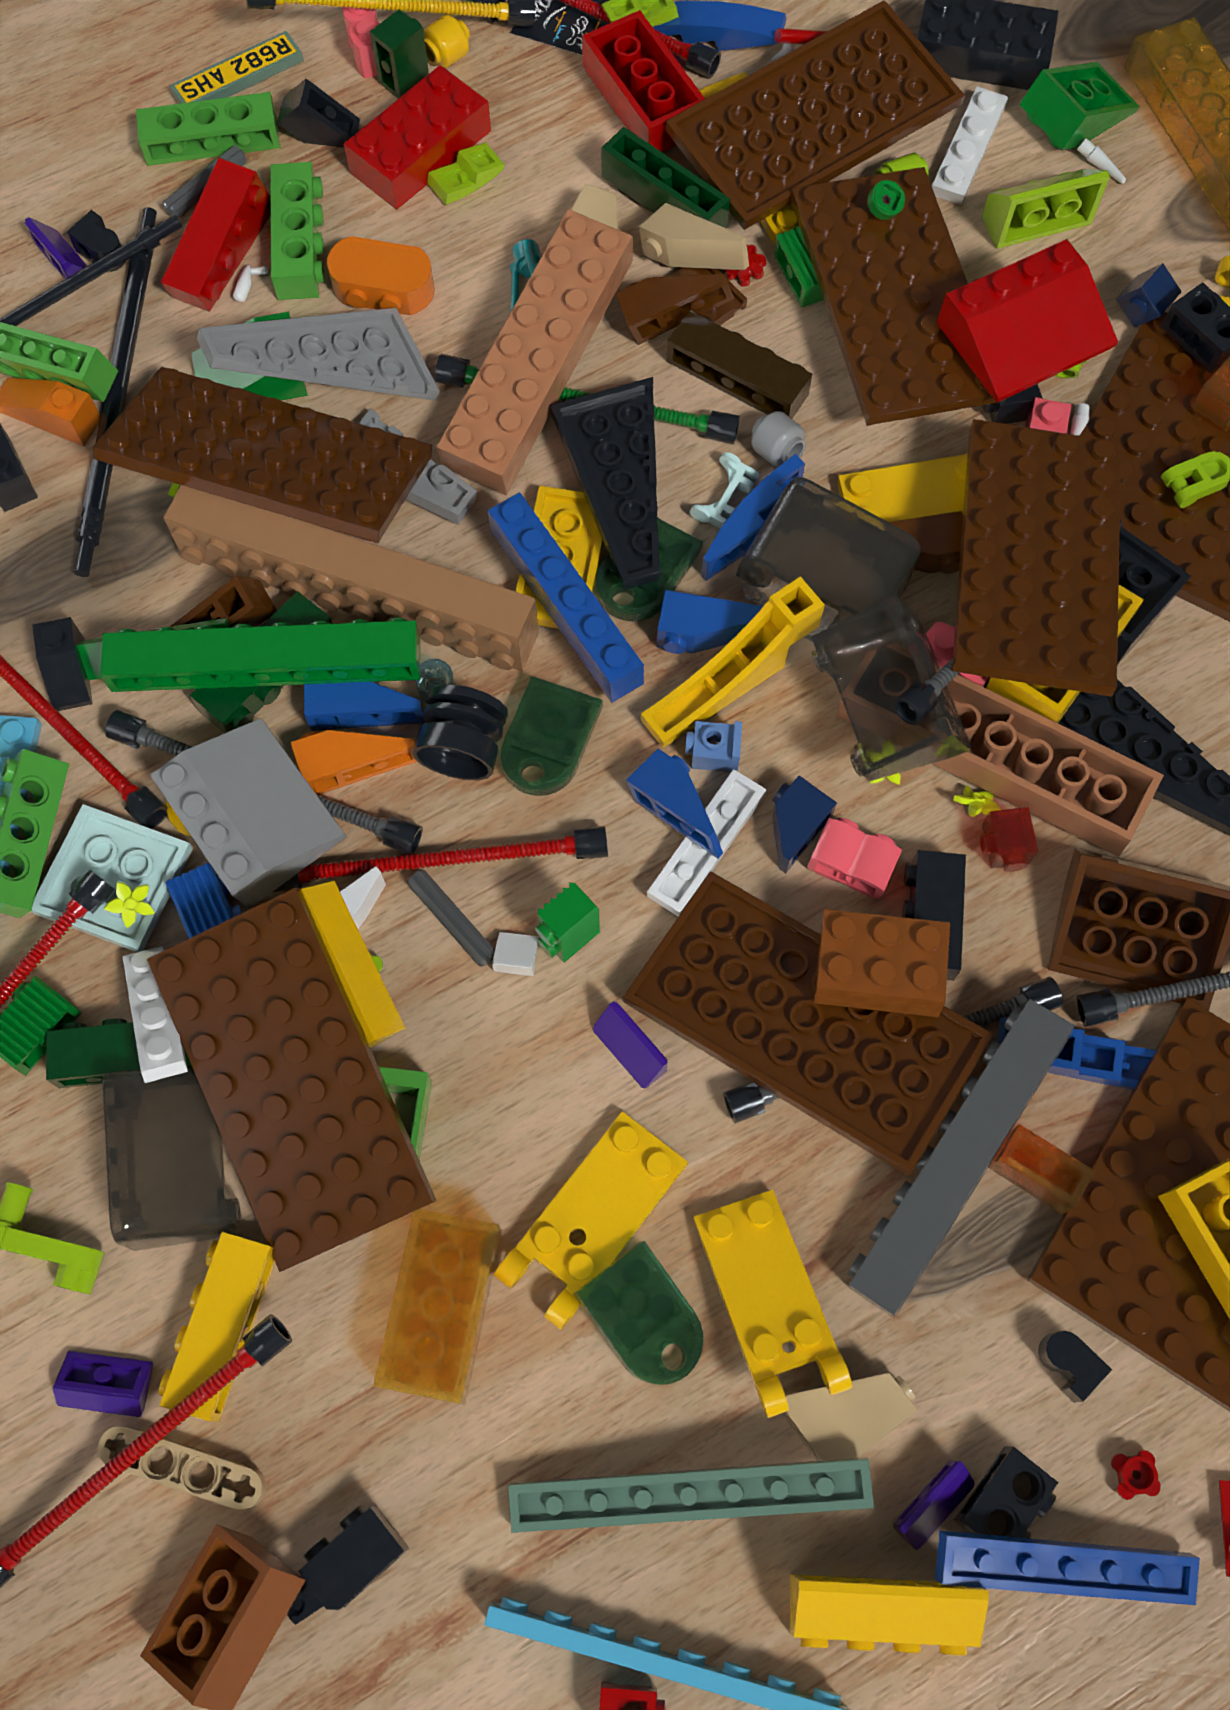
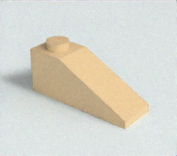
M665 203L639 226L644 256L669 267L745 270L749 267L745 236L668 203Z

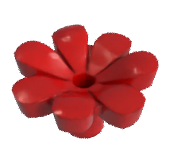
M747 244L749 267L745 270H725V277L728 280H733L738 276L739 285L742 287L749 286L750 276L758 280L764 276L763 267L767 264L766 258L762 254H757V248L754 245Z

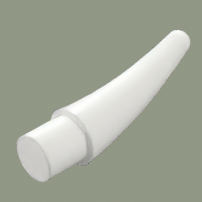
M1087 138L1082 141L1077 150L1086 157L1085 160L1100 170H1107L1110 177L1120 184L1126 181L1124 175L1098 145L1095 146Z
M1079 403L1075 405L1070 434L1080 436L1090 418L1088 404Z

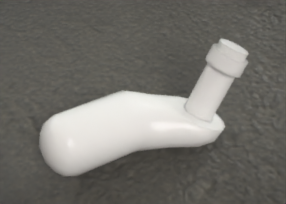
M250 265L245 266L237 281L233 298L238 302H244L251 288V275H267L268 268L266 266L250 268Z

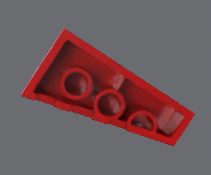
M218 158L161 281V284L174 299L210 312L216 301L220 298L226 285L271 216V196L256 171Z

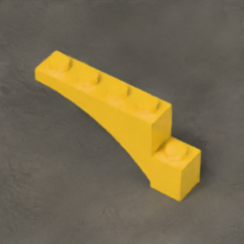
M800 576L771 595L764 607L719 653L684 683L642 712L640 720L661 747L665 748L687 733V731L693 729L696 721H705L783 669L789 647L820 627L825 604Z

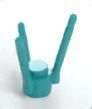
M531 239L517 242L512 249L514 262L509 265L512 274L511 311L519 299V275L522 274V276L530 278L542 257L538 243Z

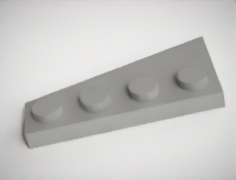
M371 408L359 422L362 425L380 428L383 431L403 436V433L393 425L388 427L380 420V415ZM430 459L406 500L459 525L477 501V490L445 465H437Z

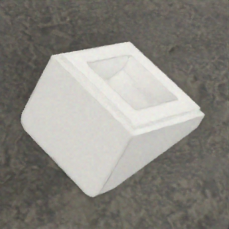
M499 932L492 963L494 972L534 976L538 950L537 939L539 936Z

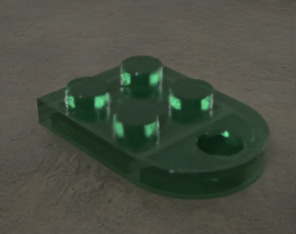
M657 518L659 580L623 590L608 554L596 575V594L601 606L613 617L624 621H642L653 617L662 610L665 590H676L702 551L703 542ZM619 593H628L634 600L628 605H619L613 598Z
M531 676L501 747L502 769L510 784L517 790L534 796L550 795L566 787L578 769L603 708V700ZM530 766H536L542 769L544 773L538 781L529 782L522 777L523 771Z
M645 1240L637 1243L573 1293L625 1369L640 1381L657 1385L671 1384L686 1377L698 1363L703 1349V1330L699 1318ZM670 1344L678 1346L682 1353L681 1364L674 1370L667 1369L662 1362V1352Z

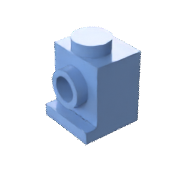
M696 721L695 732L687 731L685 754L692 755L691 769L732 772L734 769L738 772L743 722L735 721L734 724ZM709 742H718V744L714 745Z

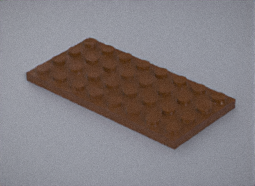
M883 0L667 120L665 131L702 178L712 187L730 198L729 212L745 230L791 204L792 188L831 181L961 106L965 94L889 4Z
M925 167L792 188L791 202L866 425L996 403L937 324L946 293L968 284ZM883 180L896 182L902 188L905 195L903 209L889 220L875 217L870 211L867 202L871 189ZM882 198L883 203L888 204V201Z
M161 366L93 446L94 459L379 543L430 461L432 445L411 437L400 436L383 431L380 428L369 427L342 417L331 416L311 408L300 407L280 401L277 398L265 397L248 392L242 388H234L214 382L208 378L196 377L179 372L173 368Z
M977 419L972 420L969 429L952 671L1112 697L1117 688L1121 442Z
M710 871L624 994L623 1002L910 1177L994 1034L943 1006L939 1017L814 1003L820 934Z
M300 888L289 890L147 959L268 1246L273 1247L272 1256L279 1272L437 1201Z

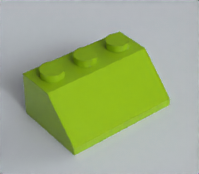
M1081 169L1073 172H1064L1058 176L1042 180H1033L1007 189H998L995 192L989 193L982 219L996 249L1091 225L1110 175L1107 170Z

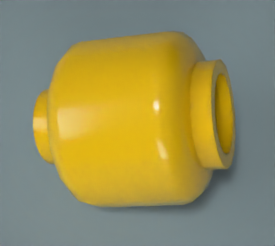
M442 15L425 27V48L428 62L431 65H441L444 68H449L468 54L470 32L462 20H456L451 15Z

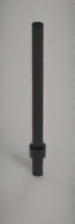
M175 214L152 228L149 225L137 232L139 236L1 317L0 322L18 326L143 250L148 249V251H151L161 245L160 240L183 226Z

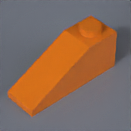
M7 378L0 388V413L81 446H85L99 424L100 414L90 394L62 382Z
M326 730L323 732H308L302 735L299 740L290 742L301 774L317 795L418 762L413 755L415 740L412 738Z

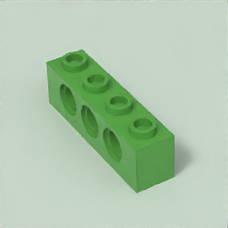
M271 92L136 109L138 141L147 166L218 157L233 145L238 146L244 153L281 148L277 115Z
M312 162L270 164L271 279L277 299L319 298V283L325 282L323 262L319 261V254H324L322 232H318V226H324L322 205L318 204V199L323 198L321 176L315 177Z
M0 322L1 374L21 379L59 381L89 393L94 400L105 401L118 370L97 348Z
M22 749L13 759L8 758L6 760L0 778L1 781L6 782L3 794L0 795V861L9 862L16 872L15 877L12 878L4 875L0 869V913L16 918H22L32 911L69 768V763L26 749ZM20 789L29 790L35 798V803H28L23 800L20 795ZM10 825L21 827L25 833V840L15 838L11 834Z

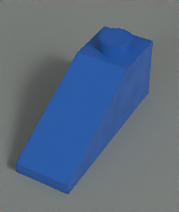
M665 590L657 630V647L664 648L670 653L682 654L684 652L697 653L727 645L764 606Z
M374 682L304 684V716L311 731L425 723L421 700Z
M657 749L626 779L635 802L718 859L723 854V851L690 778L688 765L679 756L673 755L671 757Z

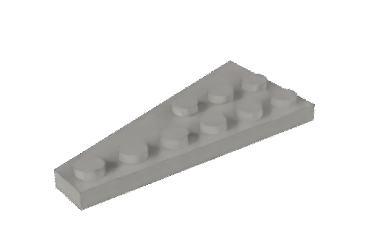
M397 308L199 328L197 334L198 343L211 368L435 401L440 392Z

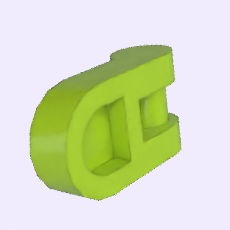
M1208 452L1169 468L1162 474L1161 479L1167 488L1172 487L1176 493L1174 499L1179 507L1185 508L1198 499L1227 486L1230 481V458L1221 452ZM1192 476L1196 483L1189 486L1185 479Z

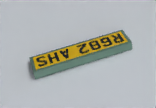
M284 31L170 85V88L179 104L226 98L303 62L304 59L301 50L288 32Z

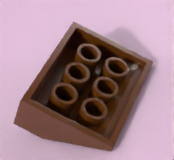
M1075 848L1063 888L1048 970L1133 992L1143 991L1144 989L1148 991L1149 988L1153 989L1154 987L1158 988L1159 986L1163 987L1169 984L1174 985L1176 982L1179 984L1181 981L1184 982L1186 980L1189 981L1191 979H1200L1201 977L1205 978L1206 976L1210 977L1211 975L1220 974L1230 943V886ZM1208 991L1202 994L1197 993V995L1192 994V996L1176 998L1175 1000L1171 999L1170 1001L1181 1004L1183 1000L1189 998L1209 1011L1215 991Z

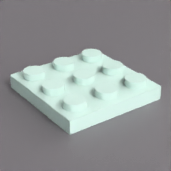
M83 804L35 896L31 912L54 922L59 920L58 917L60 915L63 916L62 912H66V905L72 899L69 893L90 869L115 890L94 914L88 911L83 918L75 919L76 923H72L73 926L71 928L135 952L143 951L170 897L166 882L167 880L174 879L176 876H180L193 847L189 842ZM117 881L129 885L131 892L139 885L149 884L148 894L143 900L152 906L155 914L141 915L136 912L135 922L127 928L122 920V913H111L105 910L104 907L111 899L118 897L116 893Z

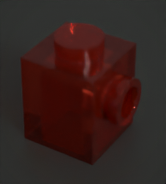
M1029 807L996 810L988 813L982 824L983 833L980 835V847L983 856H988L990 868L1003 867L1004 871L1007 872L1026 868L1038 853Z

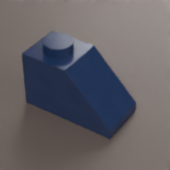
M800 775L791 785L785 782L772 799V802L775 803L772 822L779 869L785 874L824 828L828 819L832 818L837 805L836 801Z

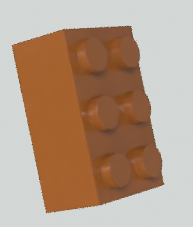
M824 909L820 931L814 1003L939 1017L946 1000L950 923Z
M216 1524L140 1657L191 1705L208 1710H233L302 1588L305 1579L251 1536Z

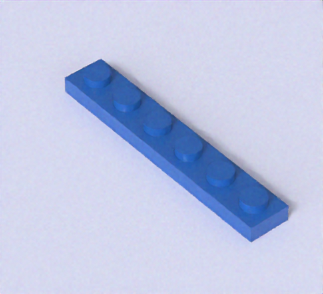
M939 1531L935 1580L942 1585L1196 1605L1200 1558L1188 1552Z

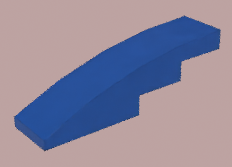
M683 0L674 1L679 15L678 18L652 27L654 30L668 36L680 34L684 44L715 41L718 51L780 44L775 41V32L777 28L785 27L787 18L785 13L752 5L721 1Z
M794 454L768 474L740 502L720 528L703 558L702 577L705 581L764 542L766 523L783 513L786 493L802 483L805 463L797 454Z
M1000 1017L997 1042L1000 1044L1009 1032V1030L1004 1028L1008 1019ZM1073 1029L1070 1038L1048 1071V1073L1133 1090L1156 1050L1127 1046L1125 1041L1084 1035L1085 1030Z

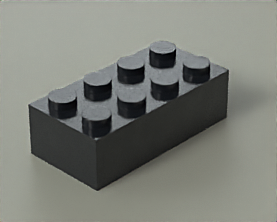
M925 0L917 39L950 78L1029 90L1041 71L1049 69L1059 11L996 0Z

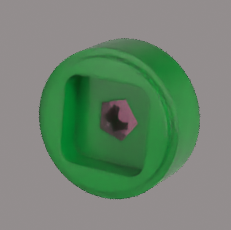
M892 180L880 181L868 194V207L875 217L882 220L892 219L904 207V192Z

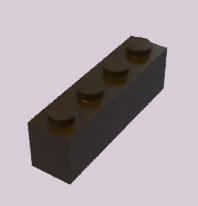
M689 310L667 340L666 362L766 415L777 411L783 412L793 419L809 395L813 375L811 372L797 363H791L776 355L771 349L761 347L745 339L740 333L730 331L716 324L707 316H701Z

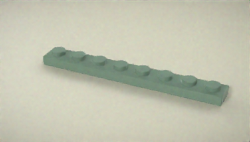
M869 1457L515 1482L508 1485L511 1533L874 1508Z

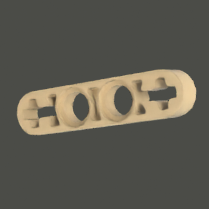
M116 1426L107 1430L102 1435L98 1445V1453L104 1464L109 1463L116 1456L117 1451L111 1448L113 1440H121L125 1434V1443L129 1445L145 1431L127 1426ZM163 1438L153 1448H150V1451L146 1452L144 1456H141L139 1468L135 1467L134 1463L126 1471H123L235 1510H247L256 1507L263 1500L267 1487L264 1476L255 1468ZM161 1447H166L173 1455V1465L165 1474L154 1472L150 1463L154 1451ZM201 1461L209 1462L215 1472L214 1480L206 1488L195 1486L191 1477L194 1466ZM226 1467L231 1469V1472L226 1477L227 1479L244 1481L247 1475L251 1477L249 1485L255 1488L253 1496H245L241 1502L238 1500L240 1492L229 1487H222V1496L216 1493L224 1482Z

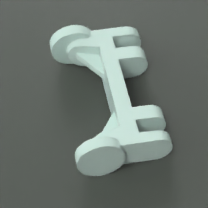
M724 452L719 459L721 465L727 471L729 486L721 500L710 505L694 504L690 509V515L695 520L702 523H710L719 529L735 510V508L727 504L736 488L742 492L750 493L754 487L753 482H756L759 478V473L755 469L743 464L736 455L729 452Z

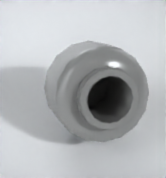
M776 411L767 416H762L753 426L752 448L773 466L779 467L794 454H797L799 457L802 456L806 447L805 431L785 413Z

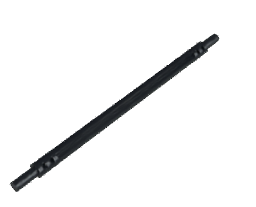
M151 207L143 209L139 231L148 225L150 228L155 226L157 216L155 209ZM145 249L130 258L111 364L118 370V373L103 402L96 442L124 410L153 250L148 251V249ZM94 453L76 538L79 542L74 574L80 577L89 576L94 547L99 545L113 469L112 464L95 460Z

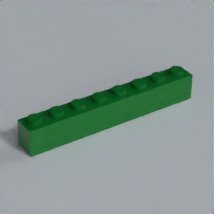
M393 618L388 622H369L358 619L341 624H331L326 621H316L310 625L275 623L272 626L253 627L248 624H238L233 628L198 626L190 630L161 627L155 631L139 632L133 629H120L114 633H103L100 676L111 692L420 680V635L416 621H409L404 618Z

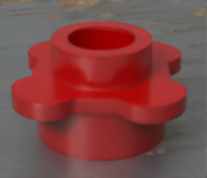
M1141 1450L1134 1456H1126L1122 1453L1113 1456L1111 1467L1117 1473L1119 1483L1116 1491L1121 1498L1131 1500L1138 1494H1146L1150 1497L1158 1495L1161 1490V1484L1158 1481V1471L1154 1465L1155 1457L1152 1453ZM1134 1470L1138 1471L1140 1474L1138 1479H1134L1132 1477V1472Z

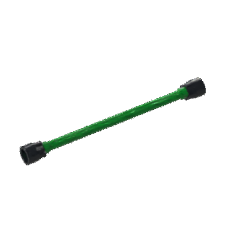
M440 354L436 365L435 380L437 383L464 388L466 383L472 384L479 369H477V366L470 365V360ZM565 387L558 400L567 401L589 395L590 392H581V390H572V388L568 389ZM654 405V419L656 421L660 419V422L664 420L665 423L669 422V424L673 422L674 425L678 424V426L682 424L683 427L685 425L688 428L690 426L691 428L695 427V429H698V432L706 433V439L733 445L735 443L740 421L739 415L713 410L710 415L701 414L697 416L696 414L692 415V413L688 415L687 412L683 413V411H680L679 413L678 410L674 412V409L670 411L669 408L665 409L663 407L661 409L660 406L656 407Z

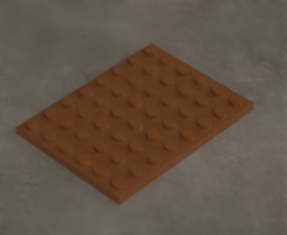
M1164 311L1160 317L1141 325L1080 436L1121 442L1120 519L1122 527L1191 575L1189 581L1176 597L1230 622V481L1223 489L1202 497L1185 508H1180L1174 499L1176 493L1172 487L1167 488L1161 479L1162 474L1169 468L1208 452H1221L1230 458V360L1211 374L1161 327L1167 315V312ZM1192 476L1185 479L1189 486L1196 483Z
M1187 998L1181 1002L1155 1049L1156 1052L1148 1061L1138 1079V1083L1129 1095L1027 1281L1230 1412V1319L1158 1198L1159 1195L1230 1158V1023Z

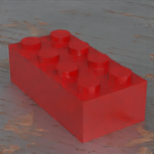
M640 10L582 35L583 68L624 126L661 152L677 146L665 131L666 121L705 100V97Z
M439 65L344 143L350 174L398 210L428 184V172L454 163L457 160L458 151L473 147L491 131L489 102L443 66Z

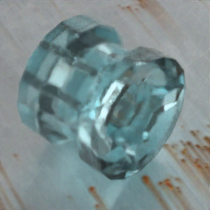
M430 659L420 664V680H415L420 698L426 704H428L429 692L434 687L455 685L451 667L445 661ZM440 677L439 680H430V678Z

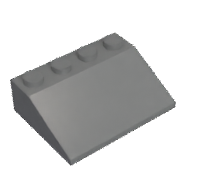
M261 718L182 751L150 775L231 895L249 909L347 837Z

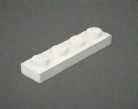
M978 86L976 87L932 184L936 197L959 205L963 204L1006 107L1008 96Z
M733 769L705 809L723 854L717 859L685 837L647 891V897L679 917L706 876L716 867L764 798L766 789Z
M163 946L122 956L140 1070L145 1083L188 1072L180 1035L176 1030L147 961L148 958L164 951Z

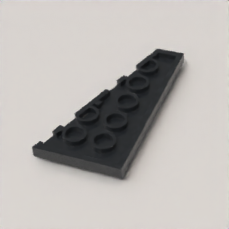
M653 377L551 405L552 418L623 590L659 580Z
M1118 679L1117 688L1112 697L1085 692L1078 694L1058 724L1163 774L1164 776L1153 796L1154 798L1230 835V776L1223 769L1217 770L1200 755L1203 751L1193 742L1188 744L1174 731L1176 727L1136 690L1131 686L1125 687Z

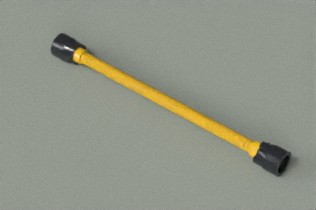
M246 0L247 9L275 10L276 5H284L287 2L291 4L292 2V4L297 3L298 5L300 3L304 5L305 3V5L314 4V6H317L318 4L319 6L327 5L328 7L330 5L332 7H339L340 5V7L352 8L353 6V8L357 7L358 9L360 7L362 9H369L370 7L371 10L373 8L375 10L387 9L388 11L390 9L392 11L400 9L404 10V12L408 10V12L417 11L419 13L421 11V13H424L425 11V13L429 12L430 14L446 13V15H449L450 13V15H475V17L479 15V17H496L498 20H505V24L509 26L533 28L535 22L534 0H508L507 2H499L496 5L494 3L492 5L491 3H466V1L462 3V1L446 0V2L445 0H442V2L441 0Z

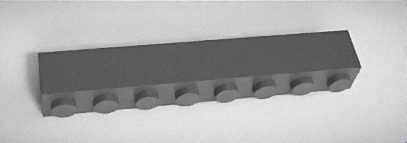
M1031 999L1028 1000L1023 1009L1018 1006L1014 1008L1004 1025V1028L1009 1030L1008 1034L1001 1044L994 1040L982 1060L983 1063L987 1064V1067L980 1078L972 1075L960 1094V1097L964 1098L965 1102L958 1113L950 1110L938 1129V1132L943 1134V1137L935 1149L930 1145L926 1148L916 1165L921 1171L914 1183L911 1184L905 1181L896 1194L893 1203L898 1205L895 1213L890 1220L882 1217L875 1227L870 1239L876 1243L867 1257L860 1253L847 1273L848 1276L853 1278L849 1284L851 1290L895 1319L1070 1038L1075 1026L1074 1024Z

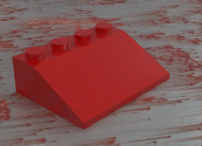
M1068 239L946 293L937 320L939 327L996 403L1106 352L1118 344V339L1088 264Z

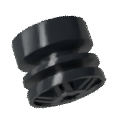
M460 685L434 687L428 695V706L423 713L424 721L427 724H423L418 731L413 749L414 758L424 767L448 777L475 781L488 779L494 771L499 752L498 745L495 742H498L503 736V726L506 724L508 717L507 707L490 694L474 688Z

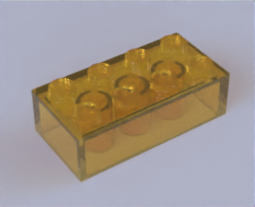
M423 1209L413 1210L373 1387L466 1405L502 1234L499 1224Z

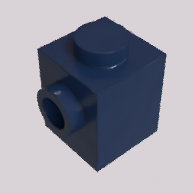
M1162 263L1137 275L1115 300L1135 328L1160 317L1182 291Z

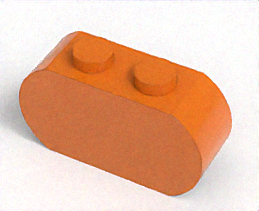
M350 236L336 243L329 252L327 267L333 291L337 299L343 304L351 305L355 308L376 310L397 308L400 314L413 315L424 310L433 299L435 287L431 262L426 252L420 247Z

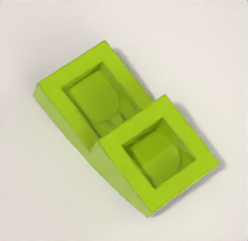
M609 0L602 4L611 23L639 10L651 26H657L679 17L673 0Z
M485 142L458 151L456 163L428 172L427 183L443 203L447 205L466 197L487 184L504 170L505 164Z

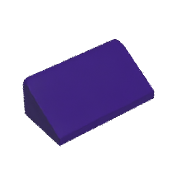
M30 217L25 219V225L35 245L64 279L87 267V264L56 229Z
M613 1001L595 1023L593 1031L643 1089L648 1088L667 1072L668 1060L618 1002Z
M68 1351L52 1388L56 1404L67 1408L141 1417L146 1404L153 1362Z
M949 1460L894 1521L893 1528L913 1549H920L974 1488V1480L966 1466L961 1461Z

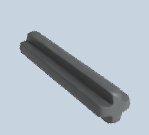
M236 145L231 146L218 157L243 166L247 161L245 153ZM218 158L163 201V208L170 217L174 214L177 218L199 201Z
M421 869L413 874L408 880L410 888L479 966L482 967L488 964L494 957L495 949L425 870Z

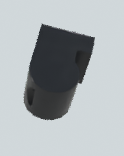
M90 210L67 231L75 251L91 263L122 246L117 234L113 230L106 228L102 217L93 210ZM123 262L122 264L118 265L117 267L113 268L108 272H113L120 269L125 264V262Z
M1059 1331L1048 1334L1039 1344L1038 1354L1040 1361L1046 1368L1059 1372L1068 1380L1060 1390L1073 1403L1084 1402L1112 1371L1088 1345L1072 1332Z

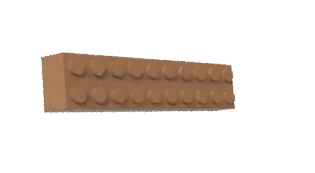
M180 485L164 516V520L181 556L192 564L201 565L204 563L215 567L219 572L227 576L239 575L260 580L264 588L272 586L281 589L290 597L299 591L307 599L316 601L327 610L337 611L339 609L351 613L356 619L369 622H388L393 618H404L409 621H416L419 635L426 643L433 646H441L442 644L454 648L458 653L468 658H476L478 656L491 661L496 667L504 670H511L513 668L523 672L539 635L536 599L308 522Z

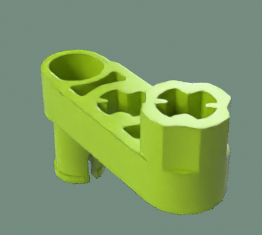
M6 1182V1188L0 1202V1250L60 1264L53 1286L91 1295L105 1252L23 1231L24 1228L20 1225L34 1189Z

